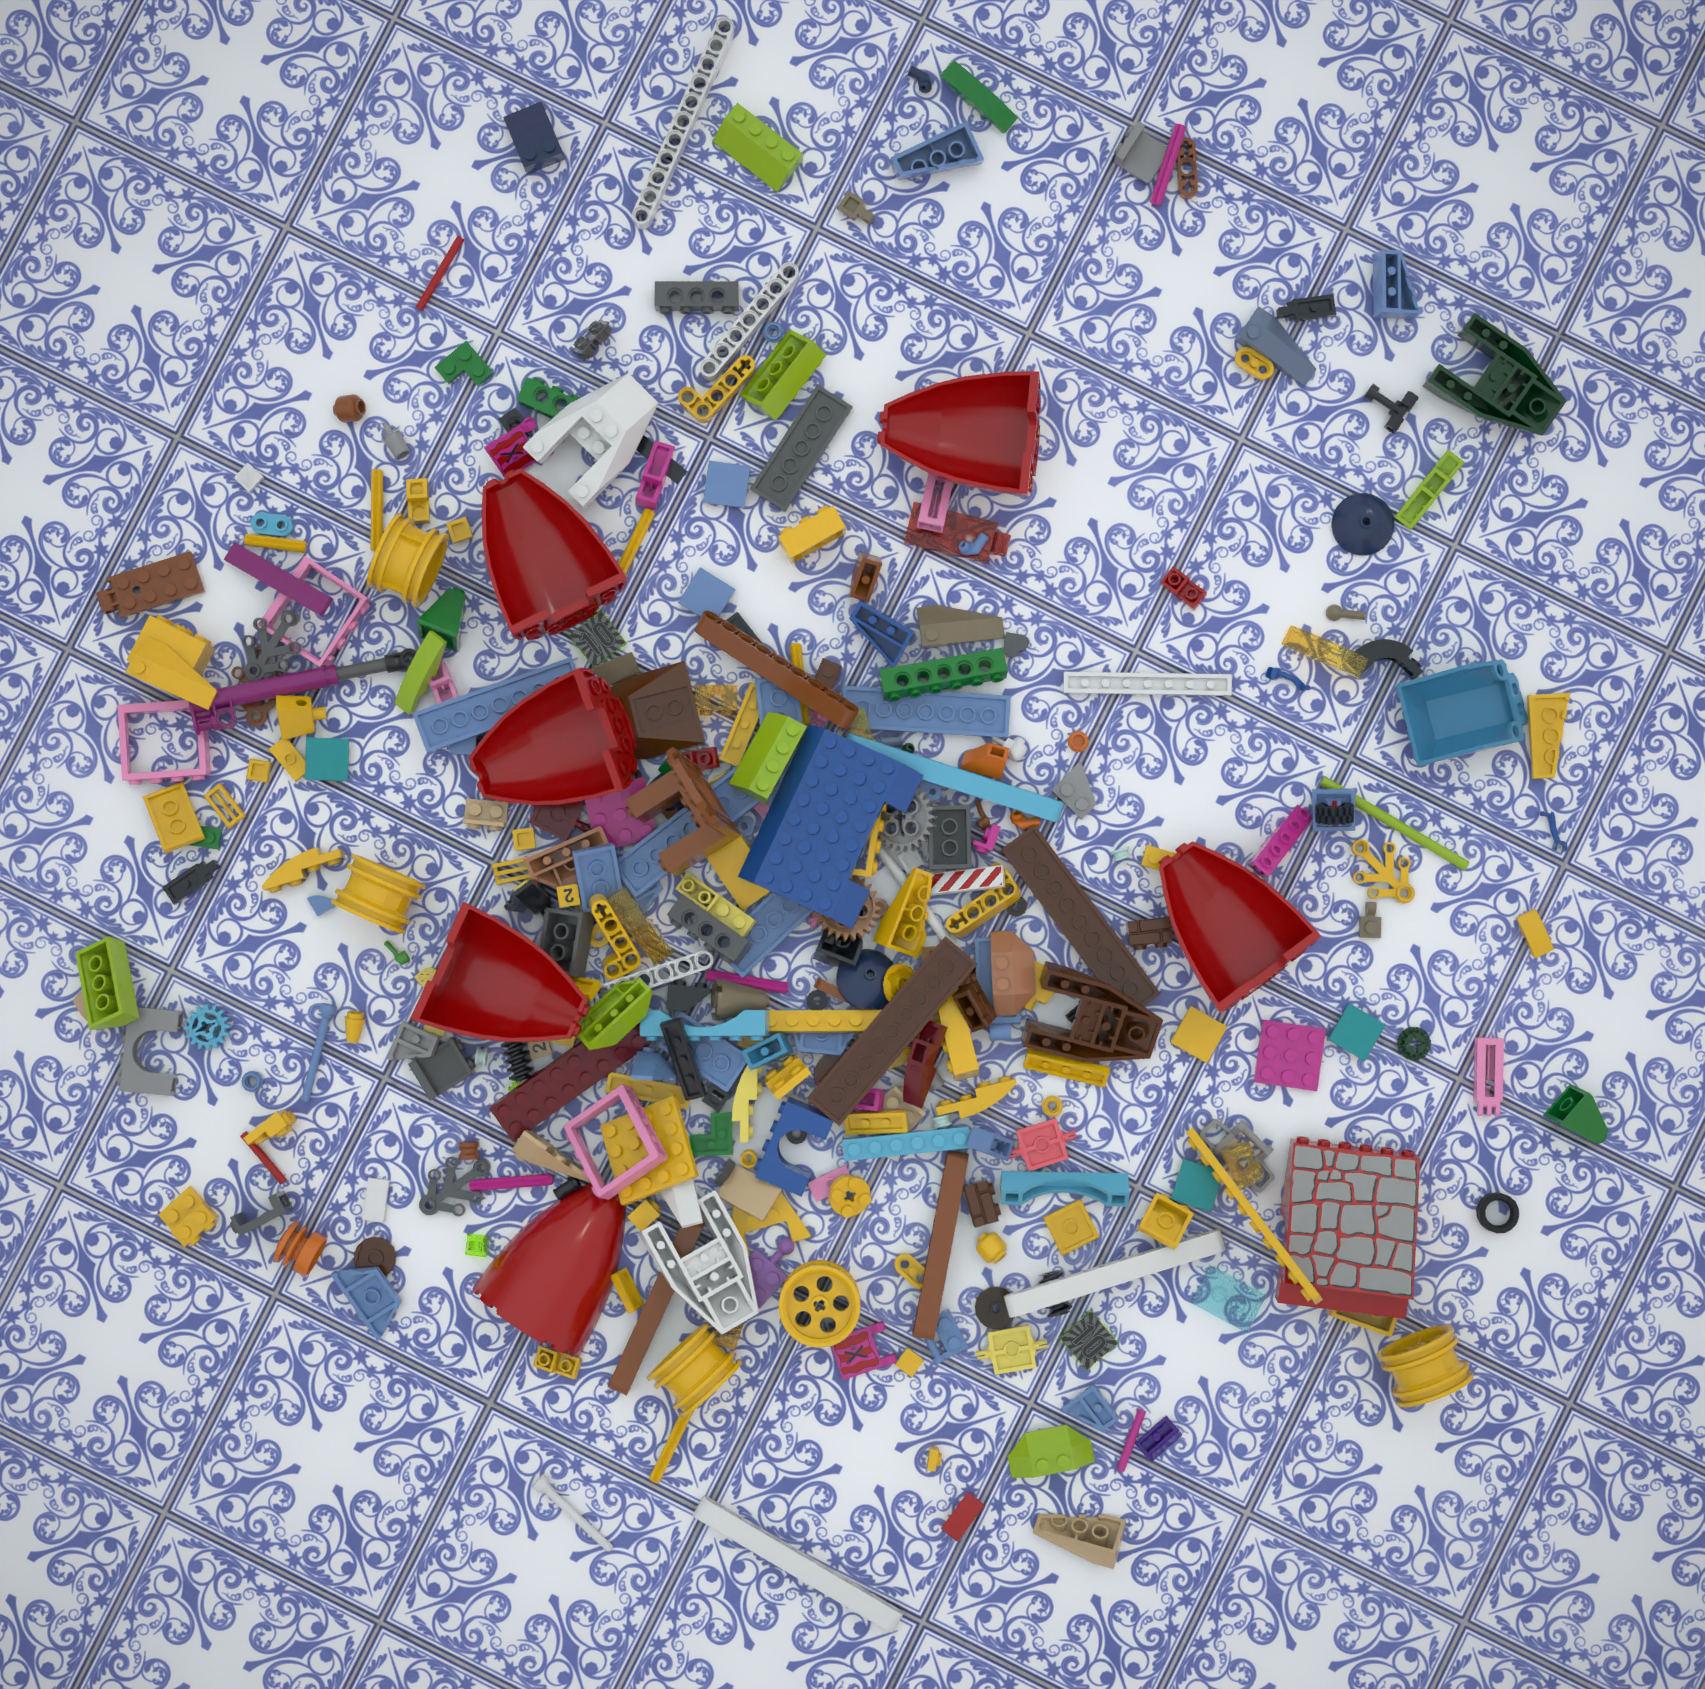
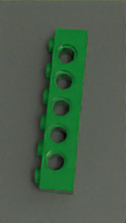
M527 377L517 397V402L552 419L562 411L556 409L559 402L564 401L569 405L580 397L571 394L570 397L563 394L564 390L559 387L552 386L550 388L545 386V382L539 378L533 377V379ZM541 393L548 394V398L544 402L537 400Z
M996 648L879 670L878 679L883 701L889 700L893 702L903 697L910 696L911 698H916L925 693L937 694L946 689L959 690L963 686L971 685L975 687L990 681L998 683L1007 678L1008 668L1003 648ZM986 666L989 670L982 671L980 667ZM966 670L969 674L963 675L959 671ZM946 674L948 678L943 679L938 675ZM924 677L928 681L920 682L918 679ZM900 681H904L907 683V685L900 686L897 683Z

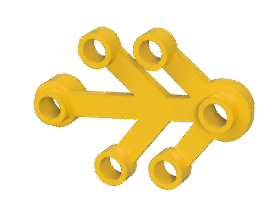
M1359 839L1352 843V853L1356 856H1362L1379 873L1355 872L1352 876L1353 882L1356 884L1387 882L1393 888L1379 889L1376 886L1370 887L1367 890L1369 898L1394 897L1397 902L1402 904L1413 900L1415 890L1409 884V867L1411 862L1407 857L1399 858L1397 861V867L1400 869V882L1394 877V852L1396 851L1394 843L1387 842L1382 846V851L1385 854V867L1369 852L1367 841ZM1358 844H1361L1363 846V850L1361 852H1358L1356 850V846ZM1388 844L1392 846L1391 852L1386 851ZM1403 859L1407 861L1405 868L1400 864ZM1357 874L1362 875V881L1359 882L1356 880ZM1372 889L1377 890V895L1375 897H1373L1370 893ZM1402 889L1407 891L1406 897L1400 895Z

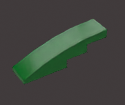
M952 60L939 75L967 105H972L984 119H988L1002 134L1006 133L1018 119L995 94L955 60Z

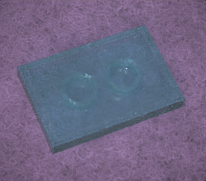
M1209 1265L1190 1303L1247 1333L1267 1295Z

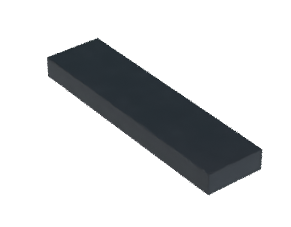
M681 1017L661 1022L660 1028L685 1100L706 1097L707 1092Z

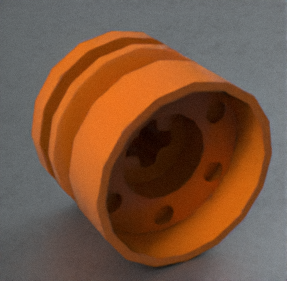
M294 1221L280 1238L273 1261L279 1263L285 1256L283 1266L287 1267L294 1260L293 1271L307 1277L323 1252L328 1238L316 1231L309 1238H306L308 1227L303 1226L299 1231L301 1223Z

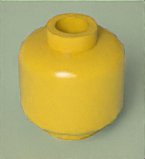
M985 1232L977 1239L976 1251L986 1263L993 1262L997 1264L1007 1255V1244L997 1233L987 1234Z

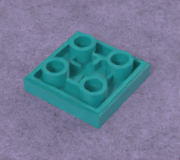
M306 737L305 780L348 781L349 739Z
M1348 1003L1327 1040L1365 1061L1386 1024Z
M1182 1159L1170 1199L1212 1212L1220 1183L1211 1174L1214 1169Z

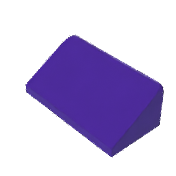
M1166 1415L1138 1439L1135 1444L1146 1458L1152 1462L1183 1434Z

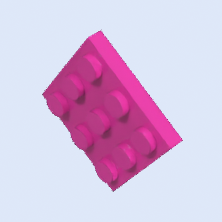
M645 776L634 778L631 785L624 790L585 800L591 829L602 826L608 842L614 843L615 848L639 843L657 829L654 817L644 823L636 820L634 817L632 818L625 808L628 806L625 800L647 786Z
M1262 1019L1253 1082L1317 1091L1326 1029Z

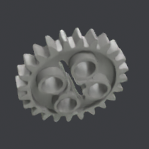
M918 787L912 802L916 803V810L914 812L910 810V806L906 814L899 810H895L892 813L890 806H887L886 812L882 811L881 820H885L883 833L879 832V836H881L879 841L881 843L886 842V848L892 847L893 851H898L900 848L901 852H906L907 848L909 851H914V845L921 848V841L928 842L926 835H933V832L929 829L930 827H936L932 823V820L937 818V816L932 815L936 807L929 806L933 800L926 799L928 793H921L922 788ZM906 815V819L901 820V816ZM893 823H895L897 828L894 834L890 830ZM913 823H915L917 827L914 833H912L910 830V827Z

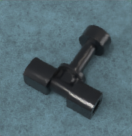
M1373 383L1364 398L1370 402L1374 399L1390 410L1388 414L1391 417L1384 428L1395 434L1404 421V415L1412 409L1419 397L1413 392L1408 391L1401 401L1397 399L1394 403L1379 393L1380 387Z

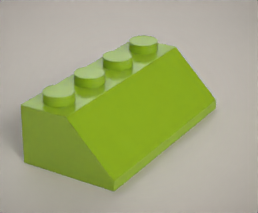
M738 102L724 118L712 141L777 193L803 162L802 152Z
M789 329L739 396L761 413L776 421L783 414L789 403L796 397L802 386L809 380L812 373L820 366L826 354L813 340Z
M768 712L728 785L766 804L800 743L807 726L789 716Z
M108 936L75 952L89 1030L121 1027L139 1019L125 942Z

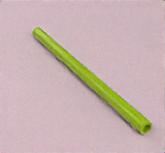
M1326 776L1322 778L1319 784L1326 789L1345 788ZM1355 794V806L1460 869L1465 870L1470 862Z

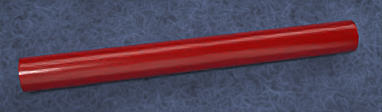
M457 236L418 301L416 305L418 310H424L464 242L462 237Z

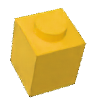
M646 1198L627 1217L641 1232L661 1215L659 1211L661 1207L654 1199L650 1201Z

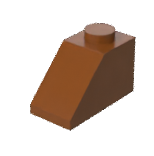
M859 551L852 573L849 597L866 602L870 601L883 564L880 557Z

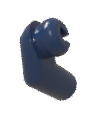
M911 66L908 76L917 79L920 92H930L932 89L930 75L923 70Z

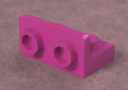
M992 824L990 828L987 827L982 837L985 843L976 840L972 841L971 846L975 847L974 851L984 855L987 852H992L1001 826Z

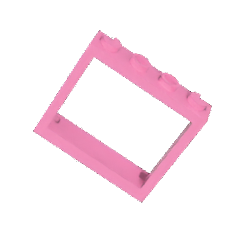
M304 556L293 572V576L304 581L310 571L314 569L360 600L321 659L304 648L301 649L300 654L319 667H326L333 663L335 659L333 655L337 649L341 650L347 641L345 638L348 633H352L358 626L359 622L357 620L361 614L365 615L371 606L369 604L371 600ZM282 593L278 594L262 617L266 619V630L271 635L276 631L273 625L291 600ZM261 620L258 623L259 627L263 626V622ZM285 635L280 640L286 645L293 642ZM293 644L291 648L297 651V645Z
M187 700L117 705L122 781L129 782V785H141L142 781L150 780V784L163 783V779H171V782H183L184 778L192 777V781L205 780V776H211L208 730L201 731L200 735H198L200 769L131 773L128 715L189 711L190 707Z
M624 1084L563 1125L566 1131L565 1136L575 1149L574 1155L581 1161L584 1167L583 1173L590 1179L593 1185L592 1191L599 1198L611 1199L669 1159L632 1087ZM622 1100L649 1156L605 1185L578 1129Z

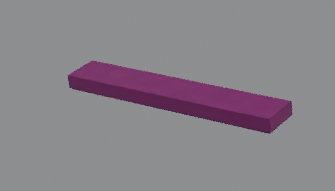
M236 542L233 543L223 559L323 617L333 601V598Z

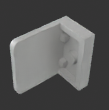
M1138 121L1135 127L1132 125L1129 127L1125 134L1127 139L1124 144L1120 142L1115 149L1114 154H1116L1114 164L1148 184L1162 165L1167 146L1143 132L1145 125Z

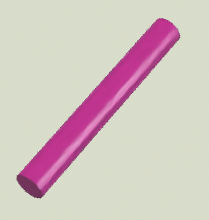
M1137 1410L1116 1468L1119 1471L1125 1472L1146 1413L1144 1410Z

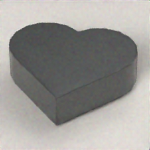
M1006 632L1003 647L1004 654L1009 658L1016 657L1019 651H1024L1028 647V638L1022 634Z
M727 1159L716 1175L715 1183L722 1185L727 1180L735 1166L733 1160Z

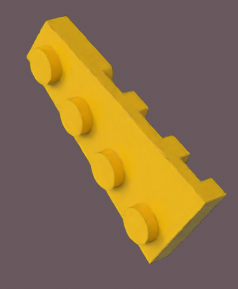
M1571 693L1527 695L1532 779L1555 778L1560 753L1559 747L1563 737L1564 720L1567 715V704Z

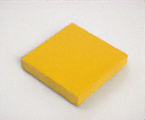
M1190 1006L1170 1043L1208 1063L1227 1026Z
M1081 1199L1043 1217L1062 1256L1099 1238V1234Z

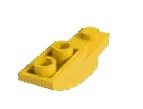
M318 847L307 850L291 858L276 869L262 885V889L275 893L283 890L282 886L290 884V887L303 884L302 880L307 879L305 870H308V873L320 870V865L328 863V866L339 864L341 863L340 859L345 858L342 849H337L322 854L321 849Z
M1009 1075L998 1078L999 1082L990 1084V1080L977 1083L978 1087L974 1088L975 1097L967 1094L959 1096V1101L951 1102V1099L939 1101V1106H935L936 1113L939 1116L958 1111L960 1119L972 1116L1002 1099L1016 1085L1017 1081L1015 1078L1011 1079Z

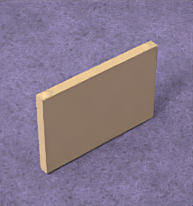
M735 1164L730 1176L723 1183L717 1194L720 1199L764 1222L781 1194L782 1188L756 1178V1174Z

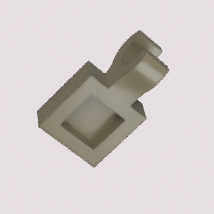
M850 191L847 192L837 207L838 211L853 221L859 216L865 223L871 225L875 219L874 214L864 208L866 201Z
M1365 902V916H1359V938H1381L1382 917H1375L1376 902Z

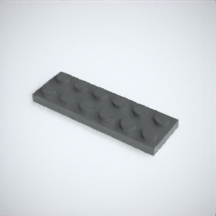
M817 384L751 486L750 491L783 512H786L853 409V406Z

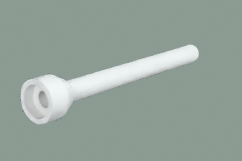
M542 1474L532 1485V1488L537 1493H545L607 1552L613 1549L612 1544L550 1487L549 1479Z

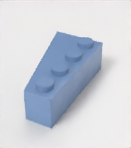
M966 121L892 156L889 162L897 179L903 180L979 165L984 161V157Z

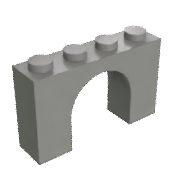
M137 1007L139 1019L126 1024V1031L122 1034L124 1052L120 1055L122 1071L118 1075L117 1085L120 1086V1091L166 1096L175 1095L177 1074L154 1072L145 1068L138 1057V1045L143 1036L154 1030L182 1032L184 1011Z

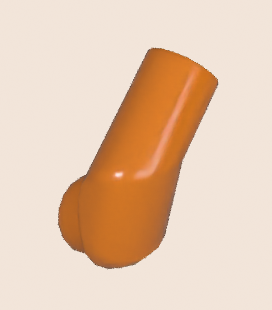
M1019 810L1011 812L1010 820L1020 830L1029 829L1033 825L1040 827L1039 817L1027 819Z

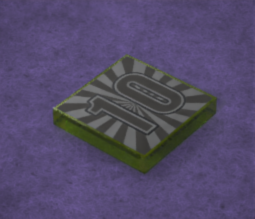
M602 610L568 635L592 667L602 664L627 644Z
M1091 1310L1059 1337L1086 1370L1090 1369L1119 1343Z

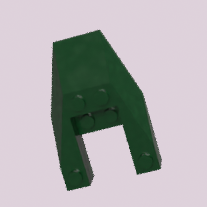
M1474 313L1463 326L1458 336L1493 359L1475 386L1472 387L1440 364L1434 368L1422 386L1437 397L1479 418L1543 436L1567 402L1526 347Z

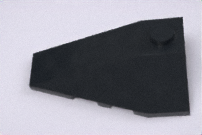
M529 880L512 893L510 900L506 902L507 904L504 905V908L507 911L534 915L541 913L543 916L545 915L546 907L552 908L551 905L555 902L540 882Z
M863 909L861 910L859 916H863ZM824 930L813 959L835 967H855L863 948V940L856 935L855 941H852L850 936L846 942L843 941V936H840L836 941L835 934L828 937L829 930Z

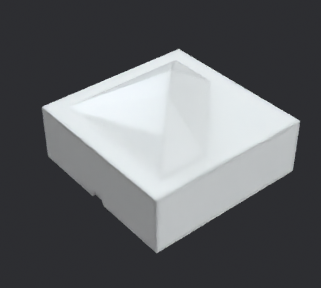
M247 463L234 479L251 493L264 477Z

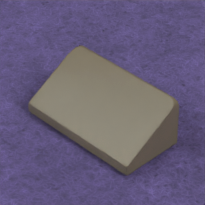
M632 652L593 667L598 678L603 677L609 685L641 673Z

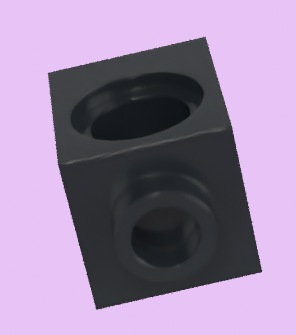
M516 407L498 419L507 432L511 430L514 423H522L524 421ZM532 431L525 433L528 438L530 437L529 433Z

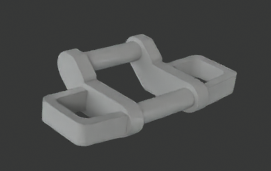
M1212 1119L1200 1131V1138L1212 1148L1211 1151L1215 1155H1219L1238 1173L1237 1176L1241 1180H1245L1256 1192L1261 1193L1275 1178V1175L1263 1162L1274 1149L1270 1145L1267 1146L1247 1127L1248 1124L1244 1120L1240 1121L1230 1130L1217 1119ZM1214 1124L1228 1132L1216 1146L1205 1137V1133ZM1240 1132L1260 1150L1245 1167L1224 1149ZM1260 1164L1268 1173V1179L1260 1187H1257L1247 1176Z

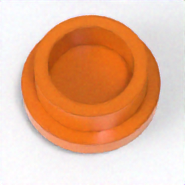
M1075 731L1068 737V746L1072 751L1082 752L1088 747L1089 739L1084 732Z

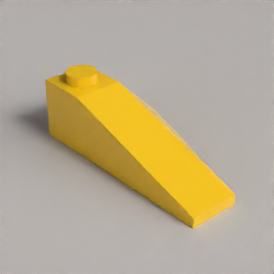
M148 637L134 653L125 672L207 710L210 709L218 692L170 646L151 637Z
M916 867L913 868L881 919L873 939L874 942L919 958L927 934L925 931V921L928 920L929 915L926 911L927 902L931 896L932 873Z

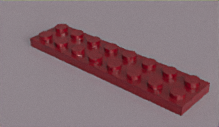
M639 1024L613 1046L589 1050L581 1041L488 1108L512 1142L520 1138L525 1130L530 1131L634 1057L637 1051H642V1047H648L652 1042L646 1041V1037L640 1036Z

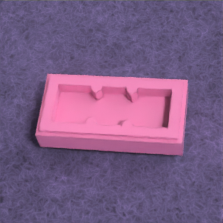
M846 1165L808 1182L816 1202L828 1197L831 1183L837 1177L850 1174Z

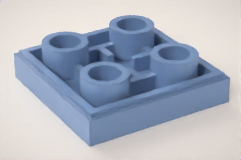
M709 460L703 503L745 509L751 467Z
M700 567L678 601V604L701 617L704 611H711L720 616L736 589Z

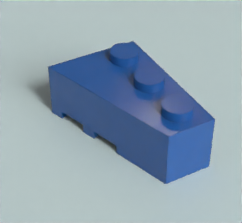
M859 600L849 618L891 667H896L916 632L862 600Z

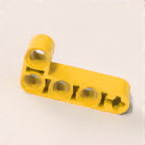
M748 355L739 357L703 397L691 387L682 388L678 393L680 405L698 422L708 423L754 375L756 368L753 358ZM749 363L750 369L745 368L742 371V364L747 365ZM731 377L737 379L736 385H727V379ZM721 393L723 395L722 400L714 401L712 399L713 394ZM686 394H691L694 397L689 403L682 400ZM699 409H708V415L704 417L699 416Z
M993 863V864H991L989 867H991V866H999V865H1003V864H1001V863ZM1005 866L1004 888L988 890L947 919L946 928L954 937L962 938L1020 899L1021 890ZM1014 887L1013 893L1006 895V890ZM996 899V904L988 907L989 901ZM974 911H979L978 916L971 919V914Z
M595 894L590 898L589 906L593 916L615 951L602 960L601 967L607 979L616 980L636 969L641 963V958L608 899L603 894ZM600 903L605 912L601 913V910L596 905ZM608 920L615 921L612 926H605ZM617 938H625L622 943H615ZM630 954L635 955L634 959L625 960L626 956ZM610 965L617 966L613 971L607 970Z

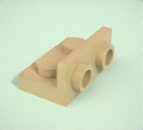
M466 798L465 815L462 823L467 824V828L480 829V825L488 826V830L501 831V827L507 828L509 803Z
M894 1085L884 1096L883 1109L885 1111L907 1110L909 1132L926 1115V1112L923 1111L926 1108L924 1105L921 1109L903 1102L902 1085L899 1087Z

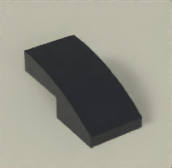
M742 1074L739 1075L728 1093L712 1084L702 1102L720 1112L739 1084Z

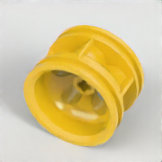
M813 1260L796 1267L784 1281L779 1298V1315L784 1328L796 1341L810 1347L824 1348L843 1341L855 1328L860 1315V1294L852 1275L839 1264L827 1260ZM822 1276H827L832 1280V1287L828 1291H821L817 1287V1280ZM798 1286H804L809 1290V1297L804 1301H800L794 1296V1290ZM840 1295L845 1296L849 1301L848 1306L843 1310H838L833 1305L834 1299ZM820 1300H823V1305L825 1307H820L819 1309H816V1304L814 1302H819ZM801 1311H806L811 1316V1322L807 1325H801L796 1321V1315ZM825 1317H831L836 1325L834 1329L825 1331L820 1326L821 1320Z

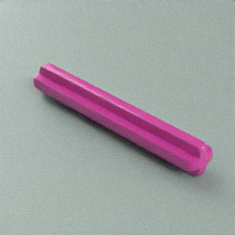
M1176 123L1174 125L1150 198V203L1153 205L1161 206L1186 131V127L1182 124Z
M710 969L706 972L707 981L715 982V978H720L761 990L779 993L788 992L789 983L752 976H744L742 978L739 974Z
M549 1173L474 1179L469 1181L470 1191L546 1186L553 1184V1175Z

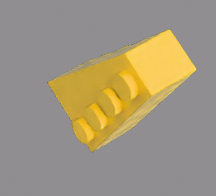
M951 995L937 1011L940 1020H937L936 1023L948 1027L942 1041V1048L944 1053H948L949 1061H946L949 1074L953 1073L954 1081L979 1076V1066L968 1024Z

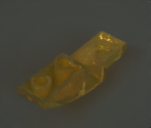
M625 886L607 898L624 927L655 965L673 954L652 921L646 917Z

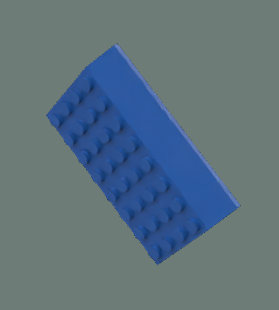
M809 724L738 877L853 929L870 890L849 879L884 804L886 803L887 806L906 814L924 775L897 760L834 732Z

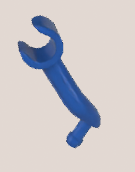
M1268 667L1266 671V678L1276 681L1278 676L1293 682L1300 691L1304 689L1310 690V686L1305 685L1297 676L1283 672L1279 668Z
M1540 811V816L1549 817V828L1554 840L1552 849L1556 851L1557 845L1560 843L1563 846L1562 853L1565 852L1568 845L1565 841H1560L1554 812L1546 813Z

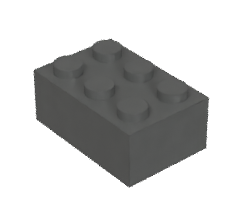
M970 805L930 806L936 807L932 815L937 816V818L932 820L936 827H930L929 829L933 832V835H928V870L971 869Z
M546 907L540 948L569 976L585 978L594 916L592 914Z

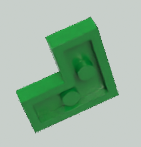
M467 341L434 367L448 384L452 383L463 372H466L479 387L494 374Z
M732 1112L711 1113V1134H690V1146L693 1156L733 1155Z

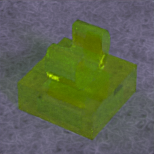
M468 1233L465 1255L487 1257L489 1235Z

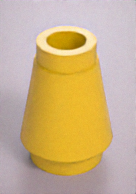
M347 1011L345 1016L347 1042H359L366 1020L363 1012Z

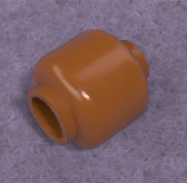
M356 394L339 396L333 405L334 415L343 423L360 421L366 412L365 402Z

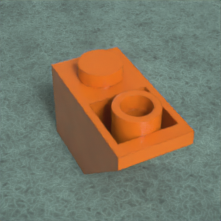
M987 743L964 752L960 769L1001 780L1010 748Z

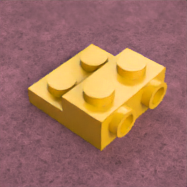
M796 1054L794 1056H787L781 1062L782 1065L778 1069H771L763 1080L778 1100L811 1074Z
M285 1109L277 1111L243 1139L248 1145L254 1143L258 1145L265 1142L268 1138L284 1137L293 1130L291 1126L296 1123L297 1118L290 1110L288 1112Z
M192 1186L184 1190L158 1215L184 1247L188 1245L194 1246L201 1239L199 1235L205 1230L209 1232L217 1224L215 1220L219 1218V1215Z
M1156 1193L1137 1230L1175 1250L1194 1213L1185 1205L1173 1202L1167 1195Z

